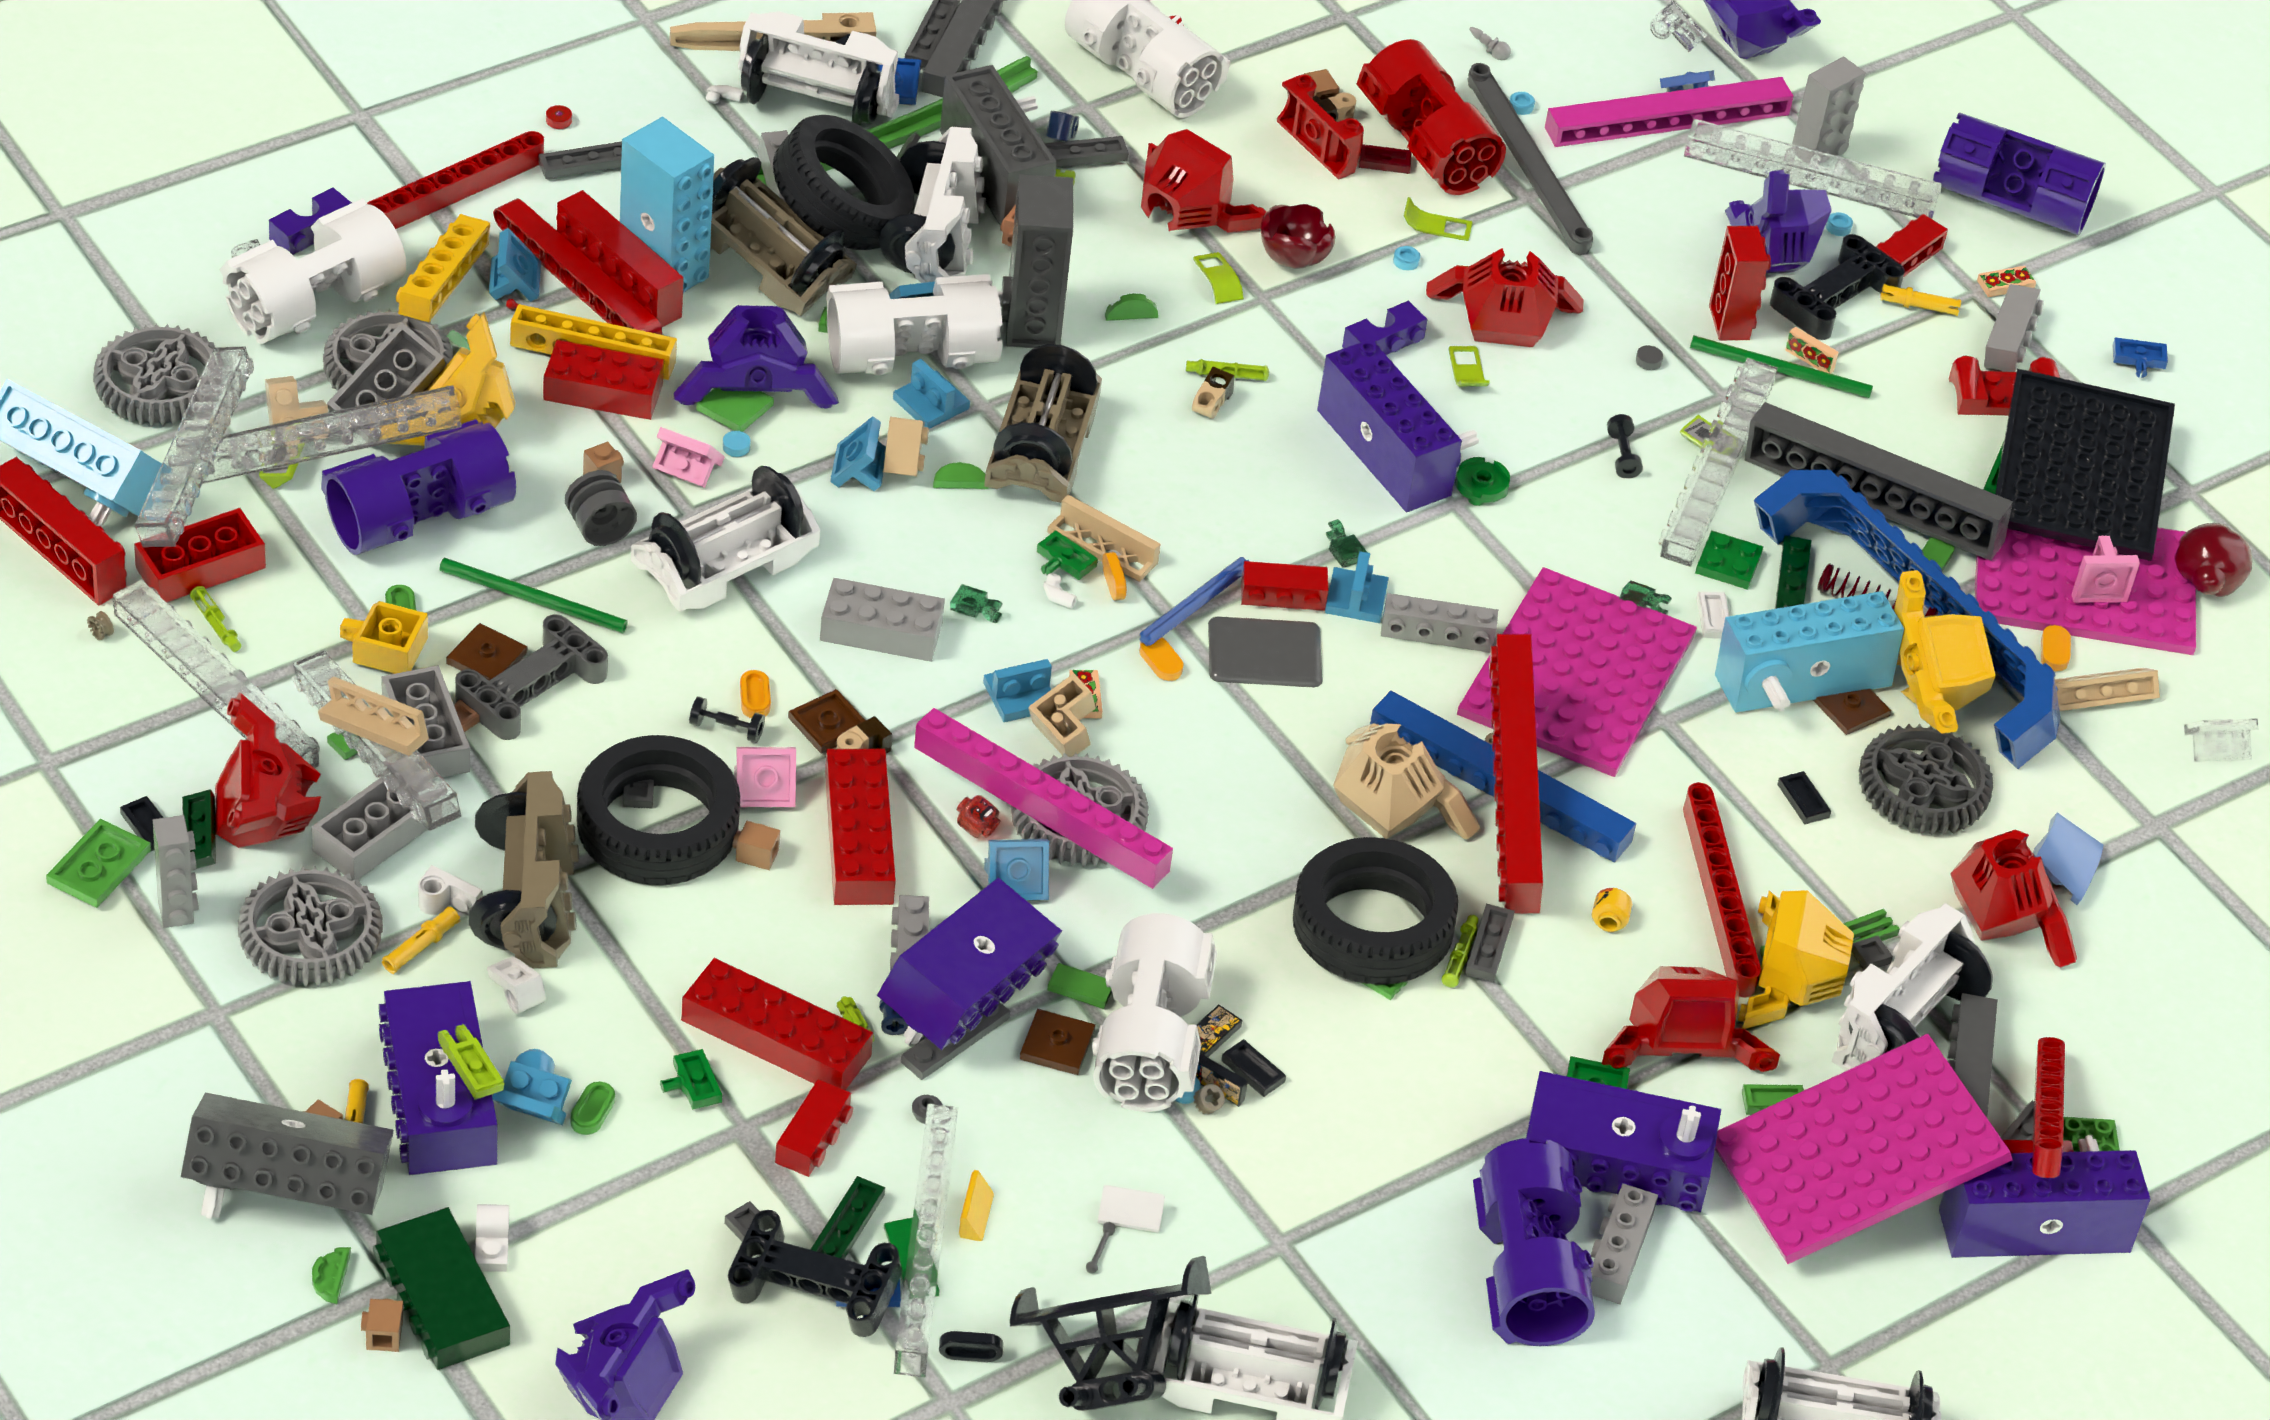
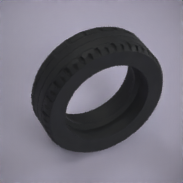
M833 115L807 117L795 126L774 154V178L786 203L806 225L824 238L834 231L842 230L846 235L843 247L854 250L880 248V232L885 224L899 215L912 214L914 209V189L905 168L882 141L856 123ZM821 163L836 169L846 176L861 191L867 202L854 197L841 188L827 174Z
M648 735L619 742L593 759L586 767L579 781L576 820L578 836L584 849L594 861L607 871L632 882L647 885H670L687 882L702 876L718 866L732 850L734 836L739 830L740 791L736 777L728 765L715 753L687 739L666 735ZM651 779L654 780V786L672 787L693 795L706 806L709 814L698 824L686 830L668 834H652L624 825L607 808L616 798L624 794L625 786L630 784L631 788L634 782Z
M1376 837L1344 840L1320 851L1302 869L1297 881L1294 901V932L1306 953L1321 967L1337 976L1359 983L1375 985L1406 982L1432 970L1447 955L1454 937L1458 912V894L1454 882L1445 869L1430 855L1414 846L1392 839ZM1353 890H1380L1398 895L1409 901L1421 912L1424 919L1404 930L1374 932L1357 928L1341 920L1329 909L1326 903L1342 893Z

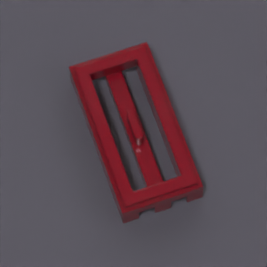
M1363 144L1358 168L1410 174L1412 153L1410 150Z

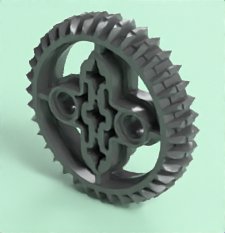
M1919 723L1916 728H1913L1910 724L1905 728L1899 725L1894 730L1888 728L1885 734L1880 733L1877 738H1873L1872 742L1865 748L1860 760L1858 770L1859 784L1862 788L1861 793L1866 796V801L1871 802L1872 809H1879V816H1888V822L1896 821L1898 822V827L1902 825L1909 827V832L1914 828L1918 829L1921 834L1924 831H1929L1933 836L1936 831L1944 835L1947 830L1955 833L1958 828L1964 830L1967 825L1972 826L1976 820L1980 819L1985 810H1987L1992 798L1993 774L1990 773V765L1986 764V757L1980 756V749H1972V742L1964 743L1963 736L1957 738L1953 736V732L1941 734L1933 729L1931 725L1928 728H1923ZM1910 750H1922L1923 752L1919 755ZM1954 763L1965 771L1972 781L1974 788L1971 787L1965 775L1952 769ZM1877 769L1881 771L1888 784L1899 789L1898 796L1883 783ZM1931 803H1932V804H1935V805H1937V806H1939V807H1941V808H1943V809H1935V808H1928V807H1929V806L1931 805Z

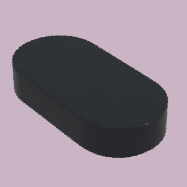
M950 1331L942 1334L939 1339V1352L947 1359L993 1362L1000 1359L1003 1355L1004 1342L995 1334Z

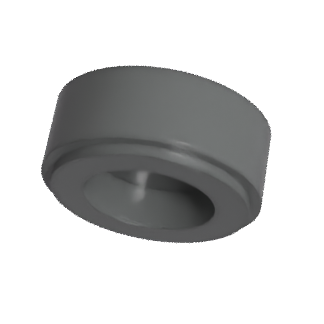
M1645 345L1638 349L1636 363L1639 367L1645 370H1656L1662 365L1663 353L1659 348Z

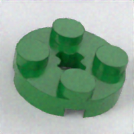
M1473 457L1464 460L1459 465L1455 477V486L1464 497L1468 498L1469 503L1472 505L1481 506L1484 503L1498 501L1508 495L1510 473L1500 462L1494 460L1492 464L1485 462L1484 457Z

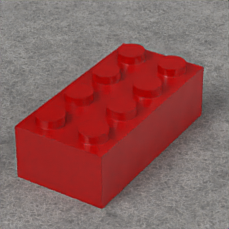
M1727 226L1709 302L1719 341L1750 340L1752 329H1756V312L1761 308V291L1766 288L1765 274L1766 270H1770L1771 267L1770 255L1766 254L1765 238L1761 236L1758 226Z
M556 340L543 376V400L651 420L663 386L664 359Z
M241 508L134 543L136 569L159 604L189 595L197 586H203L207 589L266 568L265 543Z

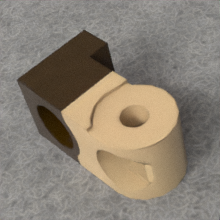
M1343 92L1335 97L1321 100L1317 95L1313 96V100L1332 116L1336 122L1354 117L1357 100L1352 94Z
M1212 367L1194 398L1192 411L1214 419L1226 399L1229 400L1233 394L1235 375ZM1216 377L1224 379L1226 383L1224 385L1217 383Z
M873 716L838 736L837 749H885L886 753H888L892 749V733L876 716Z

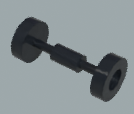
M1618 414L1611 417L1607 422V431L1609 436L1618 439L1622 455L1615 461L1617 475L1621 478H1634L1642 472L1643 465L1638 455L1631 454L1628 437L1634 432L1635 428L1633 419L1626 414Z
M697 696L694 700L689 717L690 724L700 726L704 716L716 719V723L734 728L737 725L748 728L747 740L755 743L759 741L765 724V715L754 713L751 722L748 723L739 720L738 716L720 711L718 713L706 711L707 698Z

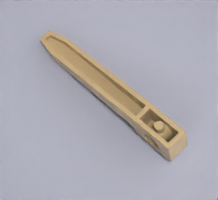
M873 12L822 13V20H804V35H811L831 42H836L852 31L876 37ZM746 21L695 22L670 27V45L693 50L740 51V42ZM757 32L756 39H761L763 33Z

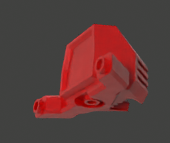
M1184 129L1168 134L1158 146L1148 143L1141 208L1148 218L1154 207L1166 210L1167 214L1172 213L1173 220L1167 223L1168 231L1218 226L1228 233L1261 229V222L1266 213L1264 208L1253 204L1239 206L1229 204L1231 202L1234 181L1232 156L1192 131Z
M1503 248L1471 266L1456 265L1427 282L1426 295L1429 298L1438 300H1449L1463 292L1474 341L1534 347L1543 337L1555 308L1566 313L1583 312L1584 299L1565 277L1554 275L1543 261L1531 251H1529L1526 257L1527 263L1525 261L1520 264L1518 260L1511 262L1509 259L1504 262L1505 253Z
M239 692L236 698H231L229 701L227 715L231 716V724L240 730L247 740H240L215 785L216 835L238 848L265 843L304 832L306 826L309 825L314 815L318 812L321 796L305 797L310 786L315 782L317 783L321 773L286 743L280 742L276 738V723Z
M2015 829L1976 842L1950 875L1955 894L1980 940L2013 936L2040 927L2046 949L2055 966L2061 968L2076 963L2077 955L2067 918L2058 904V899L2045 872L2041 856L2036 857L2027 846L2026 840L2029 834Z
M1659 966L1635 993L1629 1018L1634 1026H1624L1605 1049L1602 1065L1622 1068L1631 1065L1637 1056H1672V1053H1698L1699 1057L1736 1058L1751 1070L1766 1072L1777 1068L1780 1054L1746 1029L1735 1028L1739 1001L1737 980L1703 967Z

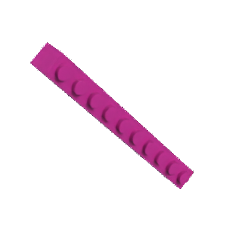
M1783 77L1548 108L1544 128L1554 146L1561 147L1787 116L1790 113L1794 96Z
M933 708L916 724L915 749L1153 889L1170 872L1173 854L1171 846L941 711Z

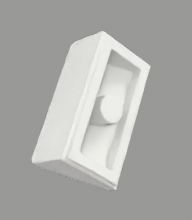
M1104 1185L1097 1223L1105 1224L1106 1222H1111L1119 1227L1159 1233L1165 1195Z

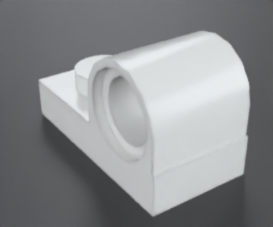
M433 865L428 868L418 882V907L423 913L428 915L440 914L449 905L469 914V910L475 902L483 897L482 889Z
M509 957L487 967L489 978L503 987L507 1003L515 1014H519L546 1001L541 975L516 957Z
M477 1204L475 1259L483 1272H507L509 1205Z

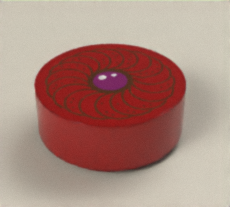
M563 105L551 106L546 111L547 125L554 129L569 127L572 123V111Z

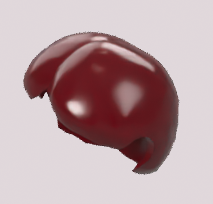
M1275 205L1264 214L1261 222V239L1266 253L1276 263L1289 268L1299 269L1318 264L1330 254L1335 245L1336 236L1333 226L1330 223L1327 227L1323 220V212L1312 205Z
M2205 523L2188 530L2180 538V544L2175 555L2177 569L2185 579L2193 583L2199 592L2218 597L2228 596L2234 593L2250 575L2252 570L2250 546L2240 534L2221 523Z

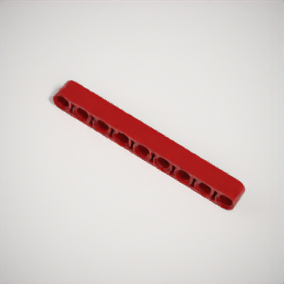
M536 131L525 132L367 202V204L380 209L391 221L394 228L398 229L539 166V154H544V136Z
M516 198L494 209L493 216L498 227L502 231L509 228L541 261V265L603 320L609 324L662 335L661 324L653 314L525 202Z
M1696 782L1688 787L1683 813L1726 977L1737 980L1739 997L1746 998L1752 996L1756 991L1761 967L1714 792L1709 785Z
M2055 1037L2040 1038L2037 1044L2032 1172L2036 1176L2043 1178H2055L2060 1175L2063 1152L2065 1042Z

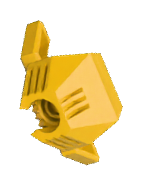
M485 312L481 316L475 313L465 326L469 329L466 337L470 350L461 347L424 392L415 406L419 414L416 419H397L394 423L388 421L379 432V435L382 436L379 443L425 446V436L475 419L478 423H490L494 428L497 427L503 418L505 420L508 419L515 409L516 402L505 365L495 360L497 352Z
M1918 570L1902 572L1895 604V613L1904 627L1897 665L1902 666L1909 687L1901 691V693L1918 706L1920 718L1941 734L1956 732L1958 724L1955 711L1991 690L1996 676L1982 617L1953 614L1924 617L1923 606L1926 591L1922 574Z
M1769 890L1767 897L1761 896L1758 913L1763 914L1762 922L1769 928L1758 986L1765 988L1762 994L1749 997L1747 1005L1741 1003L1738 1021L1743 1022L1742 1028L1744 1029L1785 1018L1788 1003L1790 1004L1791 1001L1804 1006L1840 996L1848 972L1854 933L1808 890L1782 891L1779 898Z

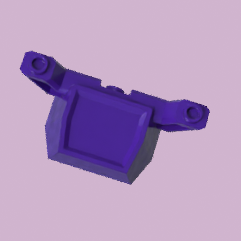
M1703 0L1720 36L1736 55L1743 59L1771 53L1787 43L1788 36L1790 38L1801 36L1821 23L1814 10L1808 8L1798 10L1790 0Z
M1784 170L1769 172V177L1764 180L1763 196L1751 206L1750 204H1745L1743 200L1729 202V207L1725 209L1731 226L1759 227L1761 236L1765 238L1766 254H1769L1771 258L1770 270H1766V274L1798 271L1810 263L1832 211L1826 190H1789L1790 174H1785Z
M737 305L708 337L712 361H701L673 393L674 400L679 401L683 405H694L696 402L702 401L712 388H720L722 391L763 392L803 390L809 400L820 408H831L833 405L839 404L837 395L816 365L804 363L808 354L805 339L784 309L778 306Z
M689 1269L641 1286L629 1304L614 1307L573 1323L575 1334L582 1335L585 1340L582 1341V1346L577 1348L578 1351L575 1354L570 1355L557 1348L555 1365L570 1392L588 1414L600 1420H654L683 1375L675 1343L663 1319L659 1318V1316L663 1312L684 1305L688 1297L693 1296L695 1281Z

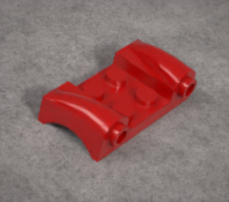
M1302 74L1283 81L1282 87L1287 90L1288 99L1283 111L1277 117V122L1338 180L1354 174L1363 145L1364 128L1361 123L1354 118L1336 122L1332 116L1313 100L1317 84L1311 76Z
M1967 355L1954 360L1949 375V382H1953L1956 389L1958 415L2008 416L2016 372L1981 371L1977 358ZM2040 357L2030 364L2029 371L2061 378L2057 364L2053 359Z

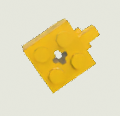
M379 601L372 605L365 621L344 618L340 625V638L353 642V663L394 674L411 671L428 639V613Z

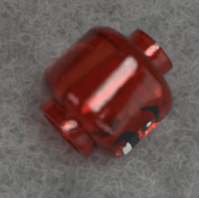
M976 795L972 799L967 796L956 808L959 812L957 824L976 839L982 836L988 838L1001 822L998 818L999 809L982 795Z

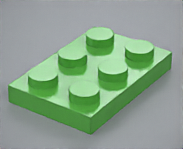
M100 818L46 875L47 884L98 908L151 851L150 842Z

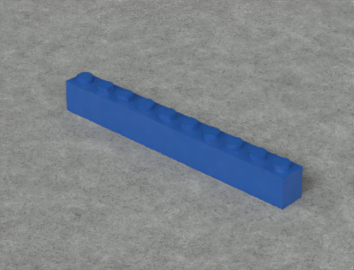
M1392 690L1373 708L1370 724H1401L1397 731L1400 738L1403 737L1406 742L1412 745L1422 741L1437 767L1494 797V784H1496L1493 776V759L1495 757L1490 743ZM1538 770L1540 823L1615 863L1632 843L1637 823Z

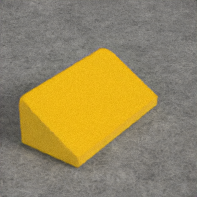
M974 1170L971 1174L959 1227L960 1238L975 1241L983 1240L994 1197L991 1187L979 1170Z

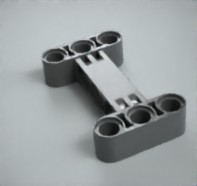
M559 614L549 615L543 620V647L489 681L475 670L465 669L460 671L455 677L456 702L462 700L479 714V722L498 738L503 740L515 739L521 732L520 707L573 673L590 684H599L606 680L608 653L605 648L566 617Z

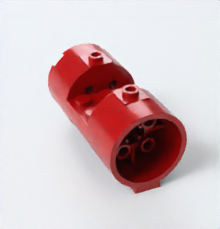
M1414 39L1395 42L1381 50L1370 63L1363 64L1356 85L1395 130L1401 132L1408 141L1407 148L1446 193L1463 195L1480 188L1478 184L1489 175L1491 178L1496 175L1504 162L1506 145L1480 111L1473 104L1464 102L1457 94L1451 76L1422 42Z

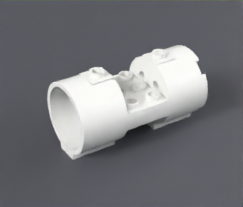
M1072 0L1065 16V30L1068 36L1104 63L1118 66L1133 78L1140 90L1177 117H1189L1200 111L1206 105L1204 100L1212 90L1217 92L1220 85L1227 80L1231 61L1188 28L1178 25L1163 14L1150 0Z
M362 198L319 218L310 227L314 233L315 252L298 260L288 250L277 246L274 240L227 260L219 270L223 275V284L228 285L230 295L225 297L228 307L242 331L247 336L253 334L259 344H264L293 331L296 334H300L311 327L310 322L317 316L314 290L317 293H321L332 286L346 300L355 303L363 299L364 302H368L379 295L377 292L379 289L402 279L406 272L404 248L393 224L380 209L367 204L365 199Z
M990 274L939 277L935 280L934 296L890 299L888 291L883 287V282L829 285L826 296L827 332L830 356L835 373L865 372V374L883 375L892 372L895 356H902L907 352L929 354L934 350H938L940 361L945 368L964 369L972 366L974 363L998 362L1001 358L1003 343L1002 340H997V338H1000L1002 315L996 286H992Z
M1164 913L1138 916L1130 920L1122 928L1116 957H1113L1111 969L1106 971V985L1111 987L1114 1000H1117L1124 1007L1113 1011L1107 1016L1103 1025H1100L1098 1038H1094L1092 1044L1093 1055L1097 1056L1093 1080L1097 1090L1104 1098L1110 1096L1122 1102L1121 1107L1128 1110L1154 1112L1171 1107V1102L1178 1097L1182 1098L1184 1092H1193L1201 1042L1197 1025H1188L1181 1016L1193 1011L1201 999L1210 998L1217 957L1212 933H1203L1192 922L1179 916Z

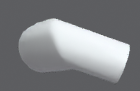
M711 85L706 90L708 92L706 100L714 104L719 102L720 97L742 102L744 97L743 89L729 85Z
M1054 573L1048 574L1046 581L1043 583L1048 599L1072 609L1076 603L1077 596L1062 590L1060 586L1062 578Z

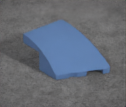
M2057 812L2050 820L2048 833L2034 848L2033 854L2036 857L2041 856L2049 879L2055 885H2064L2073 894L2070 900L2078 905L2093 879L2104 845Z

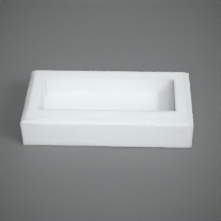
M1698 591L1696 600L1703 638H1722L1725 617L1730 616L1725 592Z

